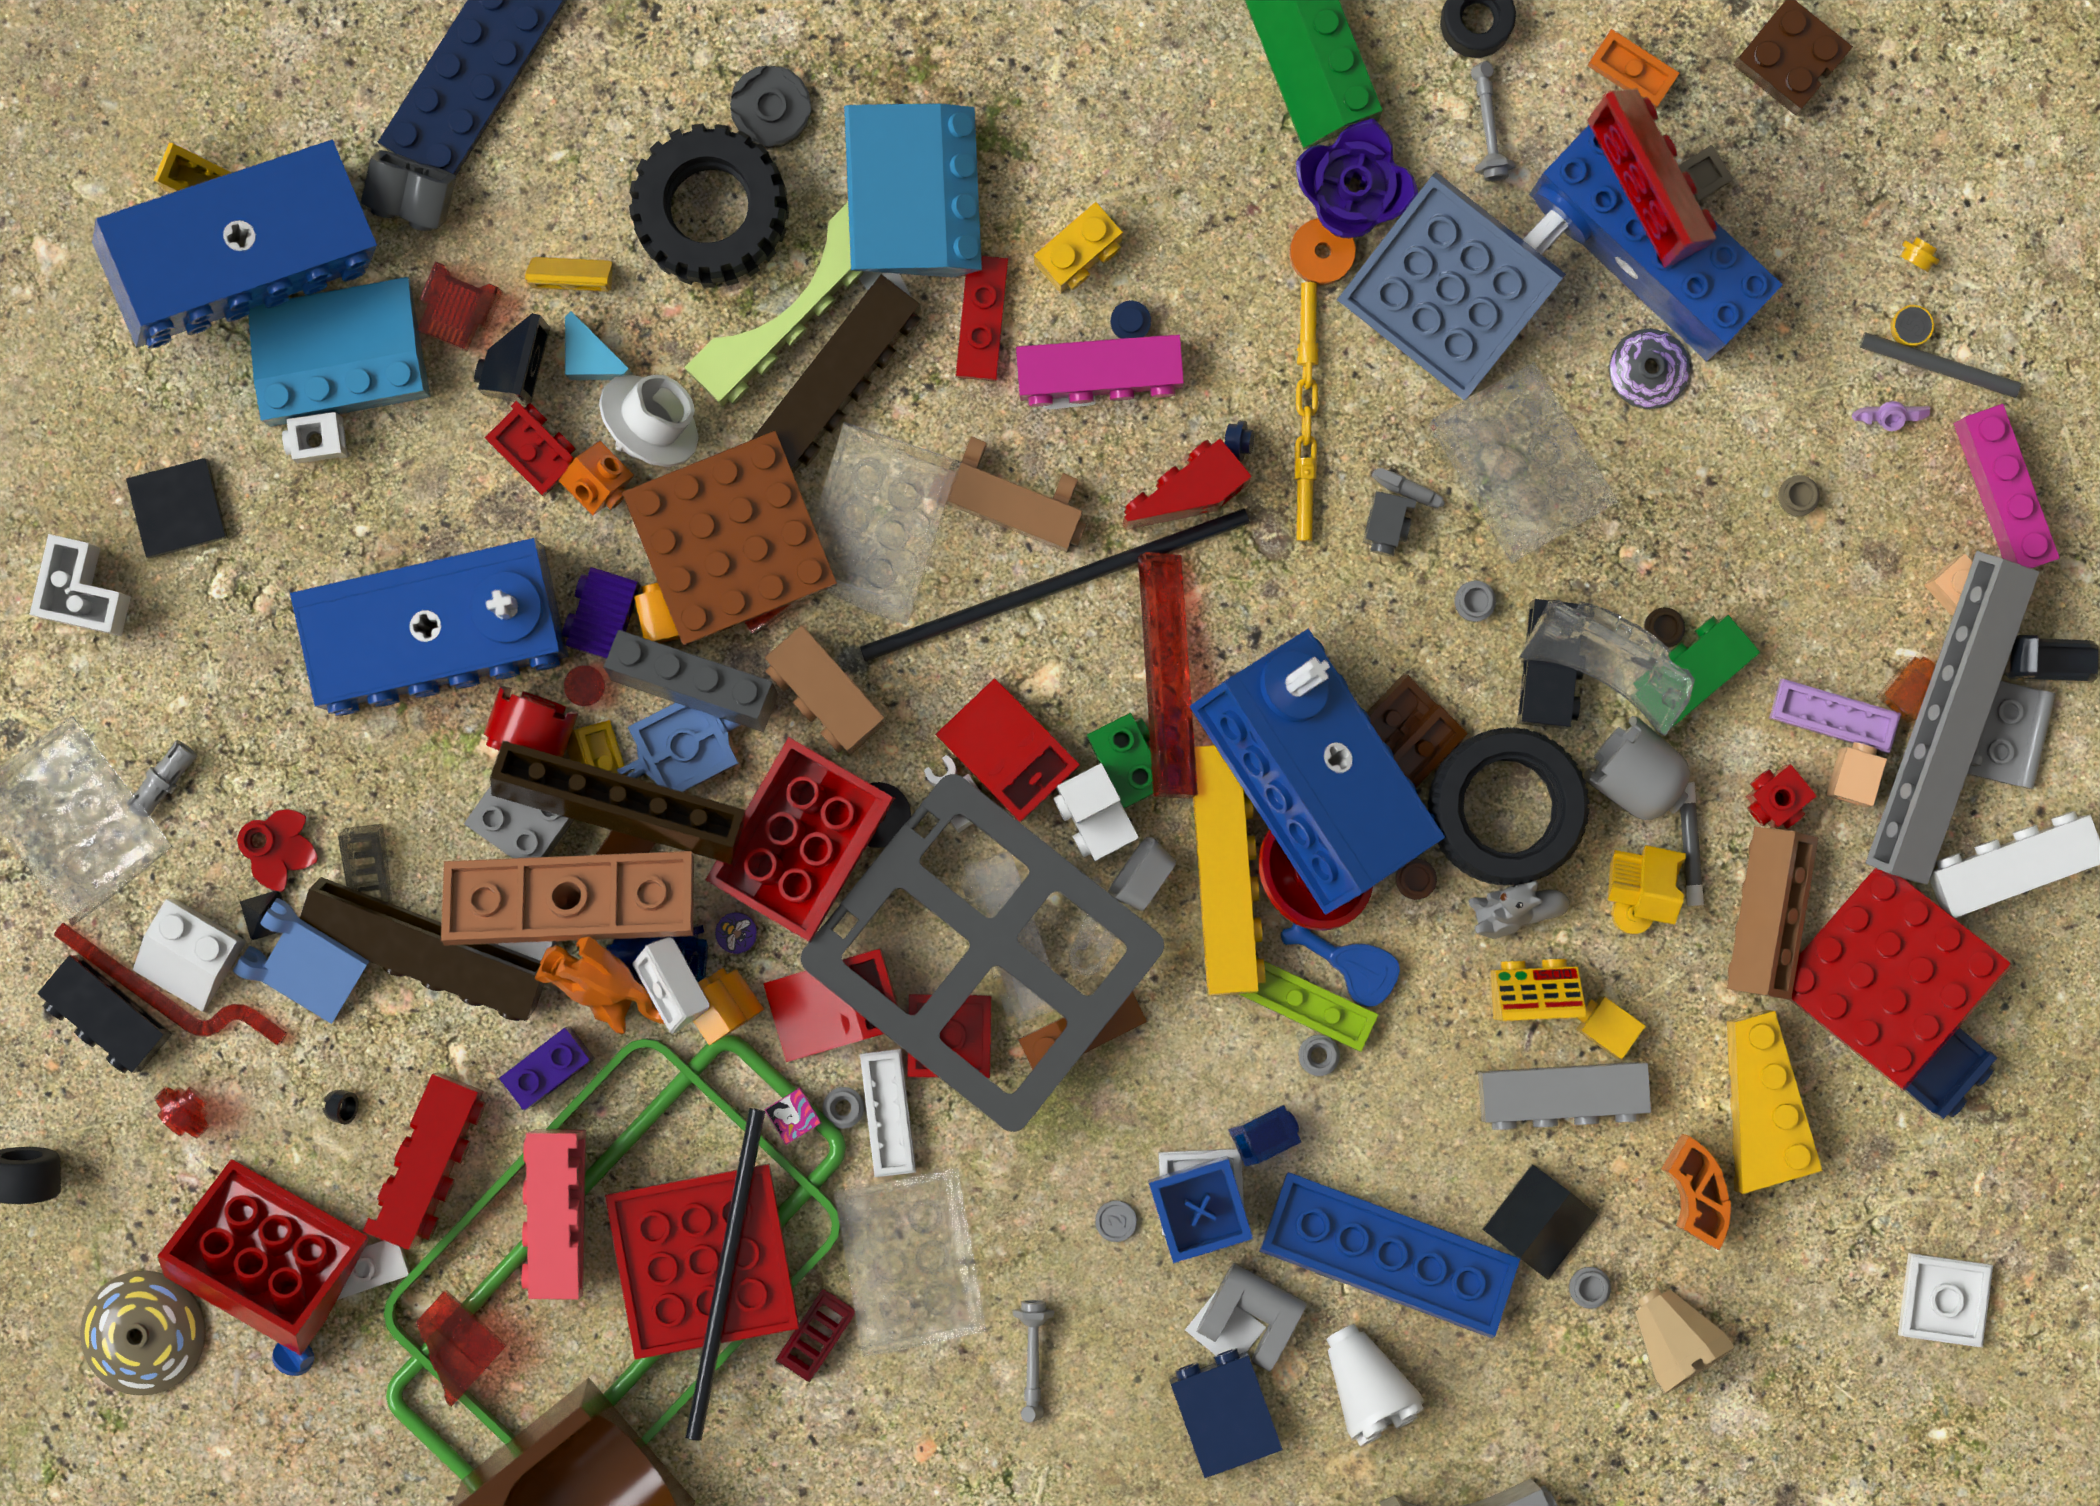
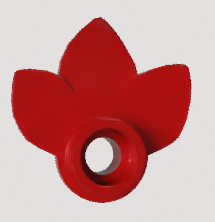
M290 809L279 810L273 813L266 821L253 820L246 823L238 834V847L245 857L251 859L253 877L268 889L283 892L287 885L288 870L305 869L318 861V855L313 844L299 834L306 822V816L302 813ZM263 833L266 837V844L258 849L253 845L252 840L255 834Z

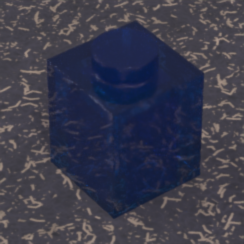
M1284 1105L1268 1109L1228 1129L1245 1167L1262 1163L1301 1143L1298 1135V1123L1293 1114L1287 1111Z

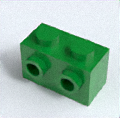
M1130 712L1086 735L1099 763H1102L1124 809L1168 787L1165 779L1170 777L1171 774L1162 756L1158 754L1153 757L1146 742L1152 740V737L1142 717L1134 720Z

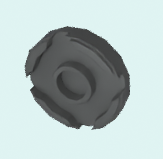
M768 65L756 67L740 78L734 86L731 95L730 110L732 121L738 131L740 130L750 135L752 141L757 145L761 144L766 148L785 146L797 139L808 125L812 111L809 92L801 78L787 68L780 66L768 67Z

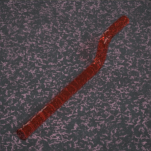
M62 923L54 933V936L188 1033L200 1037H209L219 1033L231 1021L240 1020L276 1046H279L287 1035V1032L265 1016L244 1004L225 1006L211 1019L206 1021L199 1020L65 923Z

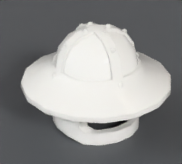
M630 374L615 377L602 389L599 401L603 423L616 441V450L625 452L633 458H639L648 464L664 467L684 464L695 453L698 442L697 428L693 418L695 408L690 395L677 381L666 375L641 377Z

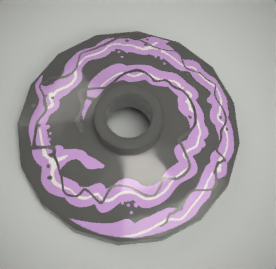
M1652 328L1636 330L1622 338L1612 351L1608 366L1610 382L1618 396L1631 406L1646 410L1662 408L1676 400L1687 386L1690 374L1688 354L1680 341L1665 331ZM1647 360L1657 362L1659 367L1657 373L1650 374L1645 370L1644 364Z

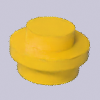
M1917 237L1912 244L1904 240L1902 246L1905 248L1900 257L1926 272H1929L1933 264H1939L1940 260L1934 257L1937 248Z

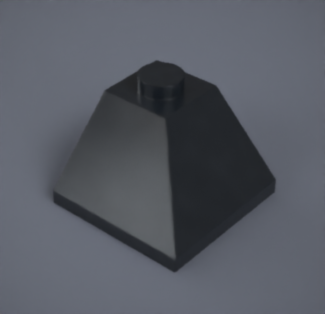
M530 314L487 350L485 359L480 358L478 360L474 382L479 383L478 390L483 395L511 402L517 400L523 405L532 403L550 331V326L541 315Z

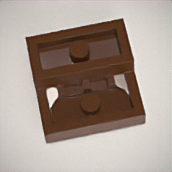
M1404 673L1367 711L1371 725L1381 740L1390 747L1394 760L1404 775L1412 781L1415 788L1468 734L1441 705L1436 704L1409 675Z

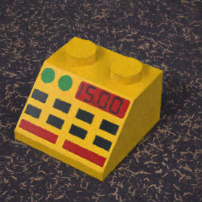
M1567 959L1542 960V968H1526L1525 961L1501 962V970H1491L1494 1020L1514 1021L1586 1017L1579 970L1576 966L1567 967Z

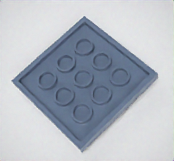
M1435 172L1341 293L1337 301L1465 401L1566 274L1439 173Z

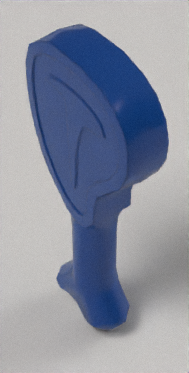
M1293 923L1291 928L1281 931L1280 936L1283 944L1303 945L1326 959L1333 968L1338 970L1344 977L1348 994L1359 1005L1373 1007L1382 1003L1391 994L1398 980L1400 972L1398 960L1384 949L1362 943L1335 946L1311 932L1310 929Z

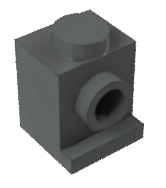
M1376 491L1373 495L1362 543L1371 545L1370 551L1373 553L1394 557L1399 541L1406 542L1409 534L1411 518L1405 517V513H1411L1415 509L1417 500Z

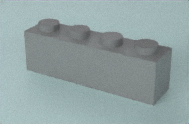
M1645 1062L1478 1072L1481 1121L1485 1123L1492 1122V1130L1516 1129V1121L1533 1120V1127L1558 1126V1118L1573 1117L1574 1125L1599 1124V1116L1615 1115V1122L1640 1121V1113H1651L1648 1063Z

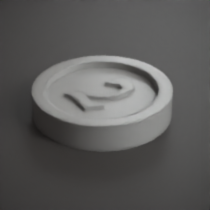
M1113 1200L1106 1202L1099 1208L1096 1214L1095 1224L1097 1231L1108 1241H1124L1133 1234L1136 1228L1135 1212L1131 1206L1123 1201Z

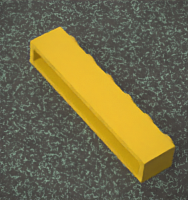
M1215 745L1191 747L1190 766L1207 997L1257 993L1259 991L1258 984L1265 983L1266 980L1264 958L1256 959L1255 942H1262L1261 917L1253 918L1252 901H1259L1258 876L1250 877L1249 860H1256V843L1254 835L1247 836L1246 819H1253V803L1247 795H1244L1243 788Z

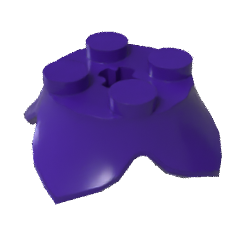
M1374 119L1350 125L1341 132L1333 145L1324 146L1318 144L1309 147L1296 160V174L1303 194L1314 205L1321 224L1332 234L1340 238L1362 237L1370 233L1376 225L1399 217L1418 194V188L1413 175L1406 168L1394 163L1391 139L1383 127ZM1355 178L1361 181L1359 187H1364L1365 189L1352 192L1348 190L1349 187H1346L1345 184H1349L1351 179Z

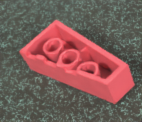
M535 1129L526 1133L523 1151L524 1163H526L523 1204L527 1205V1222H523L522 1245L527 1247L528 1264L522 1265V1289H528V1299H580L583 1296L586 1130Z

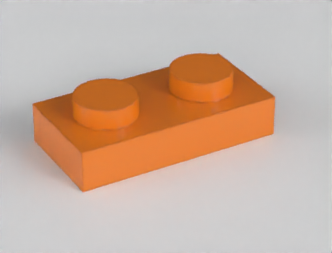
M1612 28L1587 65L1623 90L1638 89L1642 98L1648 97L1651 100L1655 110L1680 74Z

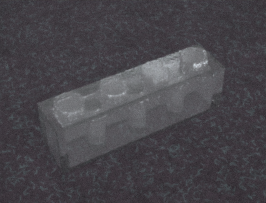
M1008 851L964 866L966 875L959 877L966 900L975 898L979 912L987 918L995 917L1022 884L1013 856ZM1032 917L1018 934V942L1051 968L1035 919ZM998 966L991 968L994 979L1002 976L1007 992L999 994L1007 1018L1015 1015L1017 1022L1020 1023L1054 1011L1053 1008L1003 968Z

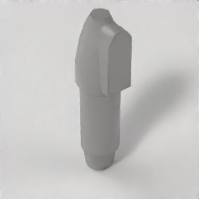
M1378 468L1372 474V477L1379 484L1396 494H1402L1417 500L1419 503L1437 509L1445 505L1444 500H1442L1443 497L1435 493V491L1412 482L1398 473Z

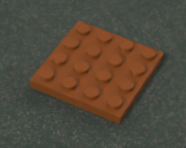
M776 431L622 492L683 646L837 585Z

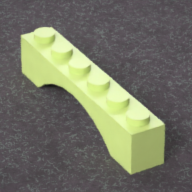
M848 202L828 222L827 241L820 265L810 284L798 299L778 317L756 329L734 336L713 338L684 367L687 373L722 407L728 401L732 404L738 402L750 388L746 383L757 372L764 375L778 360L775 354L786 343L792 346L805 334L807 328L804 324L814 314L818 317L824 315L836 301L833 295L843 285L850 288L865 272L851 270Z

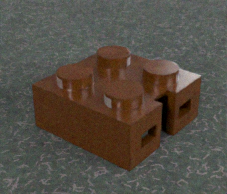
M1785 0L1738 57L1733 66L1796 116L1821 87L1822 84L1817 80L1822 74L1823 77L1827 78L1853 46L1796 0Z

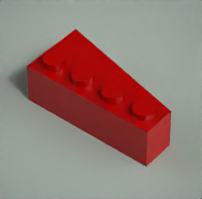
M439 1072L432 1074L410 1123V1128L414 1129L412 1136L405 1137L394 1158V1167L398 1168L396 1175L391 1174L377 1196V1200H379L378 1205L382 1206L379 1215L375 1220L368 1217L362 1232L407 1250L422 1244L423 1239L430 1241L439 1221L438 1217L433 1216L439 1200L446 1202L454 1185L455 1179L449 1177L454 1163L461 1164L468 1151L470 1141L465 1139L470 1124L477 1125L484 1112L486 1102L481 1101L484 1093L483 1090Z

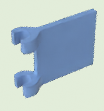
M277 898L260 922L263 927L270 931L283 933L268 960L261 951L249 946L244 955L238 960L233 972L241 978L261 981L332 1024L370 961L298 918L288 903Z

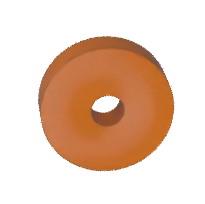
M1317 218L1306 222L1296 231L1290 245L1289 255L1293 269L1303 280L1315 282L1317 285H1329L1341 280L1349 272L1355 259L1356 247L1353 238H1340L1332 234ZM1319 245H1325L1329 248L1330 255L1327 258H1319L1315 253V248Z

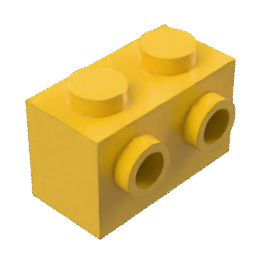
M1095 202L1034 254V264L1060 294L1068 287L1074 290L1091 275L1088 270L1099 260L1104 264L1122 248L1119 243L1122 241L1123 232L1099 204Z

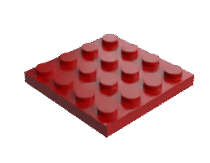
M1875 868L1800 953L1790 1001L1904 1092L2012 968V964L1905 879Z
M770 1163L758 1165L754 1168L721 1343L800 1328ZM737 1170L605 1195L635 1360L703 1347Z

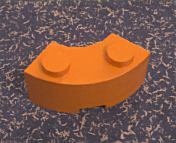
M1681 1134L1661 1168L1662 1171L1673 1179L1680 1194L1681 1212L1676 1226L1720 1251L1728 1232L1731 1214V1203L1723 1177L1724 1174L1714 1157L1705 1147L1692 1137Z

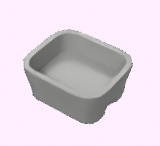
M1146 837L1111 884L1108 893L1118 901L1143 911L1173 870L1176 860L1156 839Z

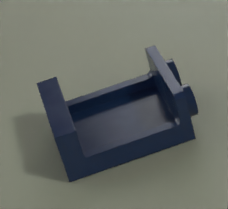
M1959 1027L1906 1088L1905 1092L1935 1118L1944 1119L1947 1115L1952 1118L1966 1105L1968 1099L1964 1096L1974 1084L1978 1087L1981 1086L1993 1074L1995 1068L1991 1065L1995 1062L1997 1056L1991 1051L1983 1049Z
M1237 1348L1215 1355L1216 1363L1200 1368L1197 1362L1175 1370L1177 1377L1169 1380L1204 1478L1283 1450L1247 1352L1239 1354Z

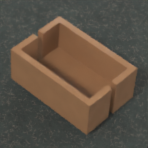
M803 625L799 626L764 657L771 665L765 672L784 692L791 687L798 695L793 703L810 722L818 718L826 728L820 734L838 753L845 748L852 755L888 723Z

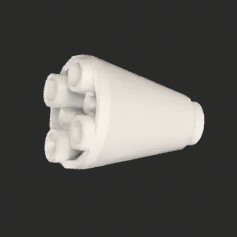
M1356 1324L1347 1326L1326 1339L1331 1347L1328 1349V1354L1347 1431L1352 1441L1357 1440L1360 1447L1365 1446L1382 1436L1381 1432L1386 1430L1388 1425L1393 1423L1396 1429L1418 1418L1417 1414L1424 1410L1422 1406L1424 1400L1421 1394L1364 1331L1359 1332Z

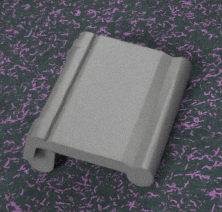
M2000 681L1991 711L1988 714L1977 750L1974 753L1967 774L2026 789H2034L2056 694Z

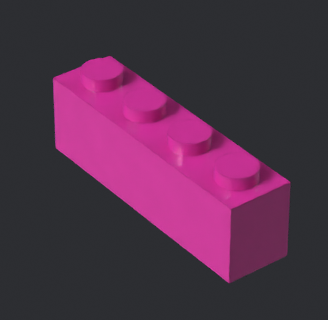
M1180 334L1016 347L1020 401L1028 400V406L1030 407L1049 406L1053 404L1054 398L1068 397L1071 404L1090 403L1094 401V395L1110 394V400L1112 401L1130 400L1135 398V392L1151 391V397L1153 398L1175 396V390L1182 389L1184 384Z
M2004 404L1974 413L1953 423L2002 558L2031 569L2059 559L2060 557Z

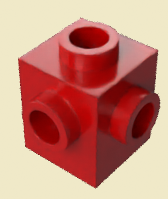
M1791 764L1782 766L1774 774L1770 769L1764 771L1750 783L1754 790L1745 796L1751 803L1747 807L1748 811L1761 826L1768 824L1770 828H1777L1783 824L1786 829L1805 816L1806 813L1802 808L1817 797ZM1776 793H1778L1781 798V802L1779 805L1775 801Z

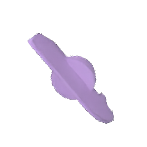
M1890 401L1881 405V407L1860 408L1853 412L1852 419L1854 421H1864L1867 424H1872V421H1878L1885 430L1896 431L1904 426L1905 421H1919L1929 417L1930 407L1904 406L1900 402Z

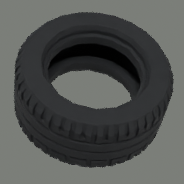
M1515 727L1498 728L1477 734L1452 750L1435 773L1431 789H1429L1427 804L1429 805L1427 810L1435 816L1434 821L1445 836L1444 839L1436 844L1439 845V849L1444 853L1448 861L1450 860L1452 865L1468 876L1496 885L1530 883L1548 876L1564 865L1577 850L1578 844L1583 839L1590 808H1588V804H1590L1588 788L1585 786L1587 783L1582 776L1581 769H1578V764L1571 758L1572 756L1569 752L1566 753L1565 748L1558 745L1553 739L1550 740L1548 736L1541 735L1536 731H1530L1529 729ZM1497 761L1518 762L1534 770L1546 784L1552 801L1551 820L1543 837L1529 849L1517 853L1498 852L1482 844L1469 829L1464 814L1465 792L1473 776L1486 765Z

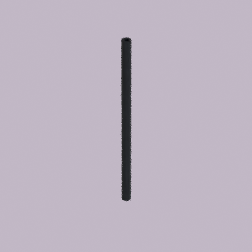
M749 1108L685 1436V1438L690 1440L702 1441L764 1122L765 1111Z

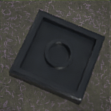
M207 458L126 478L146 558L150 559L228 538Z

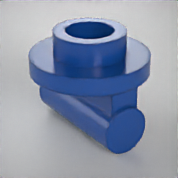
M277 1343L272 1353V1361L280 1372L290 1376H299L311 1369L314 1362V1352L308 1345L300 1356Z

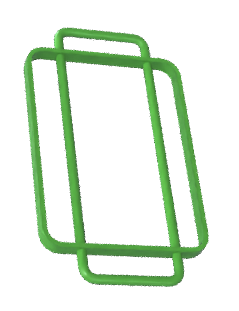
M726 1035L710 1046L707 1043L688 1064L671 1047L660 1040L645 1038L632 1041L622 1048L546 1129H559L627 1056L638 1048L647 1047L657 1050L680 1070L676 1077L585 1172L586 1196L692 1083L745 1132L747 1119L700 1076L720 1053L731 1051L738 1055L782 1098L797 1089L748 1042L738 1036ZM811 1102L810 1104L822 1122L814 1128L828 1141L830 1149L826 1158L808 1177L762 1134L759 1146L800 1184L778 1207L781 1227L796 1214L811 1196L826 1209L832 1223L831 1233L826 1242L791 1278L793 1288L832 1248L839 1237L841 1228L839 1210L832 1200L819 1188L839 1168L844 1160L846 1144L840 1130ZM523 1154L393 1290L385 1304L384 1319L386 1328L393 1338L412 1355L394 1374L387 1386L386 1399L388 1407L393 1415L461 1480L475 1469L406 1405L402 1396L403 1390L425 1367L505 1445L515 1437L433 1357L527 1259V1247H523L521 1240L422 1346L404 1331L399 1324L396 1315L397 1303L408 1288L526 1165ZM745 1339L732 1341L719 1354L715 1371ZM662 1355L636 1359L603 1395L615 1406ZM696 1380L641 1437L646 1444L694 1395Z

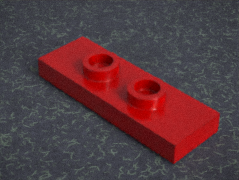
M981 256L982 270L966 274L955 376L956 378L996 381L1008 258Z

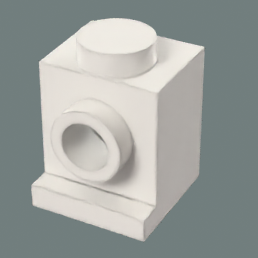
M331 412L286 419L288 430L282 431L283 447L286 455H291L292 460L295 462L305 463L348 457L343 417L338 413ZM315 433L321 434L322 443L318 447H311L309 438Z

